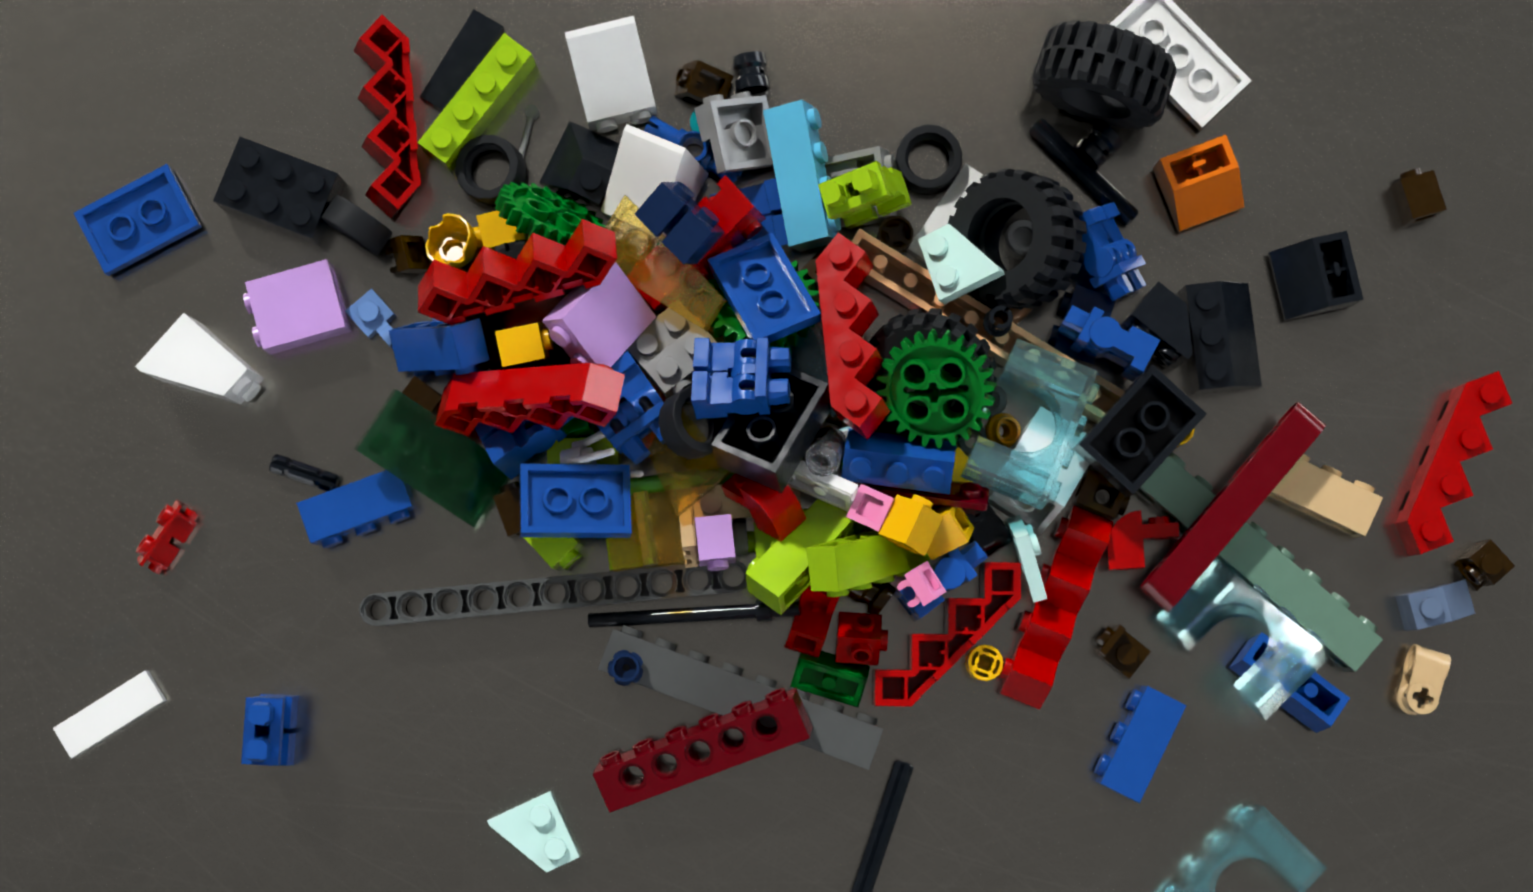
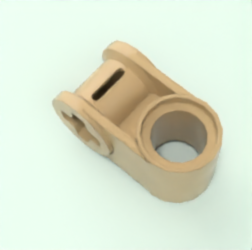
M1413 644L1409 648L1404 661L1401 682L1396 694V702L1402 712L1407 715H1425L1437 708L1443 684L1451 665L1450 655L1417 644ZM1413 693H1417V697L1422 699L1421 704L1418 705V701L1413 699Z

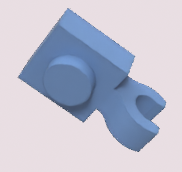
M371 288L345 312L369 339L378 333L389 347L393 349L389 330H392L393 327L389 323L397 316Z

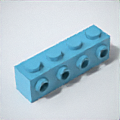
M802 99L763 110L788 246L801 252L827 245L838 231L841 230L840 218L832 220L828 218L818 184L831 179L829 175L827 176L825 163L828 162L827 149L822 141L820 142L818 131L822 127L820 114L817 108H814V106Z

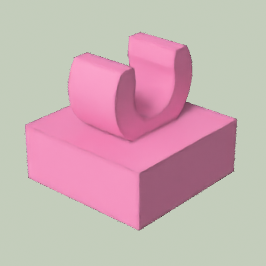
M860 484L846 517L879 532L895 498Z
M928 561L904 574L906 579L897 586L899 591L908 586L912 587L916 593L915 598L907 603L909 607H915L920 603L925 606L947 592Z

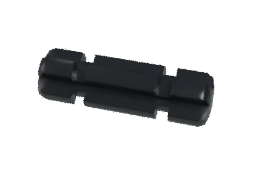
M279 454L273 456L269 466V470L281 476L286 474L287 478L313 487L318 485L319 489L325 491L336 489L339 482L337 474L328 471L322 472L320 468L296 460L291 462L290 458Z

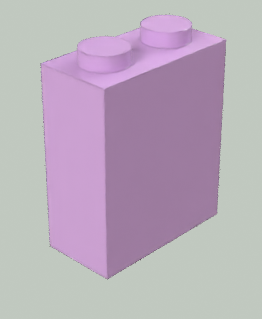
M327 259L245 282L247 293L243 294V300L248 313H253L256 326L252 327L255 343L258 348L262 347L264 351L271 355L352 332L348 315L345 312L346 308L334 265Z
M615 262L600 285L585 289L584 285L574 287L542 322L550 331L551 339L561 346L571 358V364L591 362L611 367L652 323L656 316Z

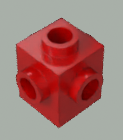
M839 612L835 662L878 665L880 651H887L888 630L882 629V615Z

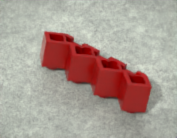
M381 15L359 38L353 51L377 72L363 86L357 99L381 120L367 135L361 147L385 168L382 174L371 184L365 196L392 219L421 185L417 159L418 143L413 110L414 94L412 73H410L409 38L384 15Z
M582 219L566 245L532 233L516 259L483 246L468 272L433 260L418 285V313L454 325L465 322L466 316L485 312L487 316L515 308V303L534 298L536 302L564 295V290L584 285L585 289L598 286L617 260L615 232Z
M838 232L816 259L830 403L841 421L868 440L890 412L883 398L866 387L882 367L881 364L884 361L877 348L861 338L879 315L872 300L857 290L874 266L866 251Z
M591 362L478 371L462 375L454 373L443 390L435 426L468 437L479 422L510 433H514L524 419L559 430L570 416L605 427L618 411L625 374L614 371L607 365Z
M1499 371L1457 386L1450 393L1447 400L1448 405L1442 419L1438 421L1429 442L1427 454L1422 465L1417 470L1404 508L1400 510L1395 522L1408 556L1420 555L1454 542L1441 508L1474 496L1460 462L1493 450L1480 416L1513 404Z
M1073 506L1068 518H1060L1054 533L1058 540L1048 565L1043 563L1039 570L1048 599L1032 603L1030 611L1024 610L1017 627L1021 634L1011 659L1005 658L1003 669L998 677L1004 679L1000 694L1039 710L1041 709L1053 686L1058 662L1072 638L1077 614L1090 592L1095 568L1109 543L1113 521Z
M981 563L980 598H945L944 634H909V670L873 669V705L912 707L936 681L1021 599V563Z

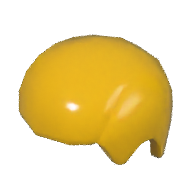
M446 213L442 215L443 219L439 224L429 227L428 239L425 244L426 254L431 262L437 260L460 269L473 259L477 251V240L473 227L461 215Z

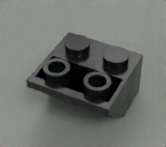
M1347 231L1314 237L1268 253L1284 321L1352 307L1363 300Z
M1158 281L1143 296L1120 326L1126 331L1134 326L1160 339L1152 355L1153 359L1165 368L1171 366L1176 369L1193 354L1187 303Z

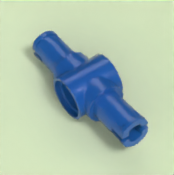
M655 115L650 118V125L646 124L645 132L684 148L690 144L701 146L703 152L699 156L694 157L706 171L721 179L726 175L736 184L738 181L737 177H740L743 171L718 174L712 147L708 142L702 143L699 132H688L683 128L677 130L658 119Z

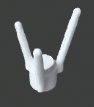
M599 431L583 440L572 442V448L562 450L560 452V464H596V460L614 455L615 450L609 448L594 452L591 447H587L605 438V435ZM630 470V477H642L644 475L642 470Z

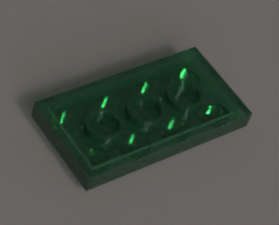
M394 389L354 449L468 525L475 527L507 476L492 463L484 448L465 435L435 426L437 416Z

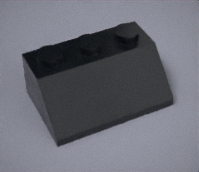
M1216 281L1185 285L1178 291V297L1187 303L1193 353L1187 360L1191 395L1261 388L1262 382L1248 283Z

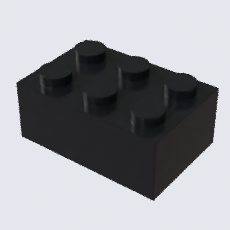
M239 137L213 202L227 212L320 246L329 226L321 217L335 196H341L346 182L336 172Z
M1152 364L1131 384L1076 444L1073 450L1127 498L1143 485L1207 413Z
M791 368V372L772 373V379H789L790 403L771 405L770 414L759 415V412L750 415L730 413L711 444L718 466L780 493L783 492L832 409L829 384Z

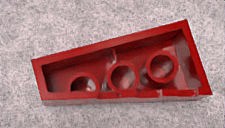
M726 175L717 183L721 190L715 196L710 198L704 197L698 203L701 208L706 207L719 219L717 224L725 232L699 263L684 265L667 247L661 244L627 277L642 297L659 313L665 311L678 299L682 302L684 299L682 295L690 287L697 288L710 276L708 273L709 258L733 249L744 238L746 240L751 239L762 228L760 223L766 218Z

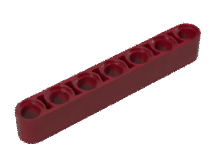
M1297 401L1283 415L1146 577L1139 589L1165 612H1169L1324 430L1326 424Z

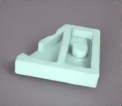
M949 223L918 239L938 300L944 305L1005 275L1001 267L989 259L978 247L972 244Z
M1020 515L1007 518L1015 551L1021 563L1025 580L1028 583L1033 603L1048 599L1035 557L1042 553L1031 524L1024 525Z
M552 791L487 820L491 828L546 873L580 857V853Z

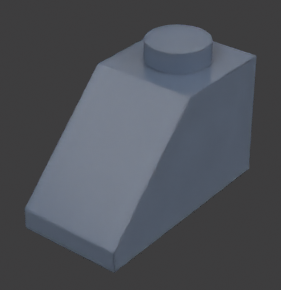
M1466 579L1395 596L1405 631L1420 630L1475 614Z

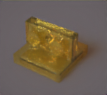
M674 490L648 494V491L633 493L631 496V537L608 538L613 572L684 562Z

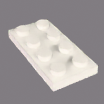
M1134 0L1110 23L1115 28L1127 29L1135 32V35L1144 36L1152 40L1153 44L1160 45L1165 49L1166 53L1173 57L1177 73L1168 100L1199 131L1252 81L1172 0Z

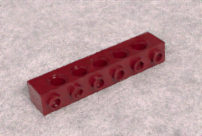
M785 688L776 689L765 696V700L754 704L750 700L734 706L731 709V713L720 717L718 713H713L698 721L699 725L688 729L685 726L673 728L665 734L664 738L654 742L652 738L644 739L632 746L633 750L622 754L618 750L605 754L599 759L600 762L593 772V777L609 813L809 739L813 726L797 689L794 688L786 691ZM763 716L772 717L776 721L777 726L766 728L761 725L759 718ZM737 729L744 738L738 741L732 740L727 736L726 730ZM696 741L704 742L709 746L710 751L700 753L695 750L693 743ZM660 755H672L676 759L677 764L667 765L663 763ZM627 767H638L644 776L639 778L632 776L628 772Z

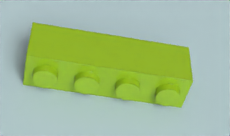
M504 33L417 142L423 152L452 173L461 148L471 139L483 134L535 68L536 63L532 53Z
M817 498L808 509H803L806 516L805 521L784 540L779 541L774 538L770 548L761 558L756 557L751 561L745 573L748 592L782 615L810 586L806 547L860 533L866 527L865 525L847 518V511Z
M874 529L806 547L811 591L827 592V597L849 595V589L872 588V582L895 581L894 575L904 577V574L928 561L930 564V558L927 553L924 557L897 547L879 535V532Z

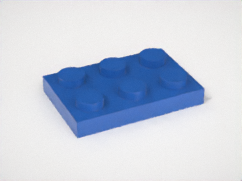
M168 164L73 213L101 268L108 276L202 227L172 168Z
M773 232L708 259L709 270L749 339L757 341V338H768L769 343L821 322V313Z
M520 463V537H631L630 465Z

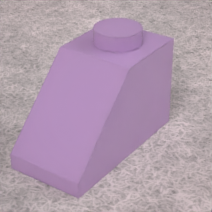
M731 514L696 517L695 526L700 567L707 566L708 571L728 569L729 563H736Z

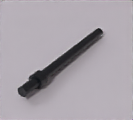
M756 600V604L589 613L588 626L593 628L756 618L758 622L772 621L773 617L800 616L801 605L800 601H794L782 615L760 600Z

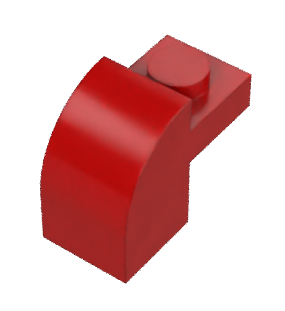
M735 473L721 486L726 497L749 509L759 530L779 541L784 540L806 520L796 495L788 485L780 493Z
M1141 510L1130 512L1121 517L1112 527L1109 543L1106 547L1108 571L1144 569L1143 541L1177 539L1180 537L1179 522L1170 523V516L1150 517L1148 518V524H1142Z
M810 585L799 597L801 615L793 616L784 647L818 658L839 597H827V592L811 591Z

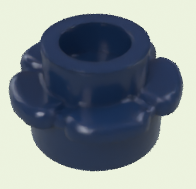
M621 650L614 654V659L608 664V673L611 677L615 678V683L621 686H628L631 682H638L643 675V669L641 668L643 665L642 658L637 653H629L627 650ZM623 665H629V670L624 671Z

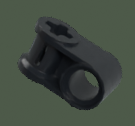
M989 503L986 511L975 510V516L971 513L966 514L974 526L969 540L970 543L976 541L988 557L1013 542L1009 530L999 516L996 515Z

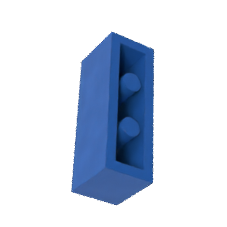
M480 318L465 319V322L454 325L439 320L421 321L389 330L398 372L413 371L415 376L434 372L435 376L455 371L456 375H462L476 371V364L490 360Z
M848 428L841 477L851 482L950 495L956 446H952L949 441H944L942 447L937 448L935 439H930L926 447H923L922 438L915 437L910 442L908 441V436L873 432L867 440L854 429Z
M399 466L297 503L310 543L315 545L322 544L323 548H329L342 543V536L355 532L356 536L373 532L377 529L376 524L388 519L390 524L403 521L411 517L409 511L417 509L404 469Z
M1263 632L1246 642L1229 667L1315 733L1330 728L1350 700V697Z
M1141 686L1139 691L1134 689L1126 703L1125 708L1129 712L1124 723L1119 721L1111 734L1110 741L1114 742L1108 755L1102 754L1095 767L1094 773L1098 774L1095 782L1132 801L1140 803L1187 705L1149 686Z

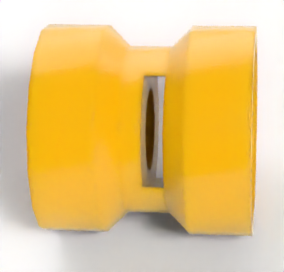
M990 645L973 647L965 656L964 662L968 674L974 679L982 681L996 678L1001 673L1004 663L999 650Z

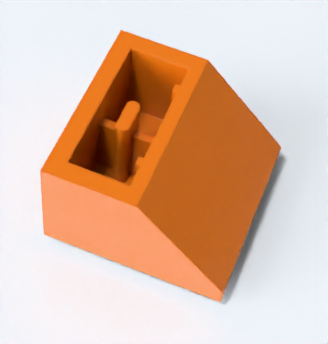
M1226 134L1163 157L1153 167L1178 232L1245 207L1239 165Z

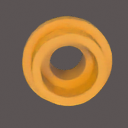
M998 413L989 419L986 426V435L993 446L1009 448L1020 437V424L1012 415ZM1000 425H1002L1004 429V433L1002 436H1000L999 433Z

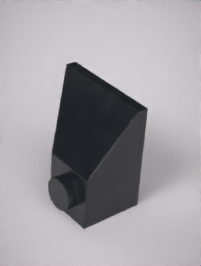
M569 121L540 180V184L555 191H560L563 195L573 197L576 201L601 212L619 143Z

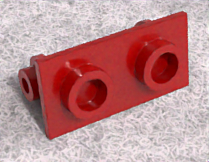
M177 499L172 506L167 504L156 519V523L160 525L152 536L147 534L136 549V553L140 554L137 558L139 565L143 566L146 560H148L150 564L147 568L160 575L162 570L167 571L180 551V548L169 541L174 537L185 543L198 524L196 519L199 514L188 507L184 513L180 511L182 505Z

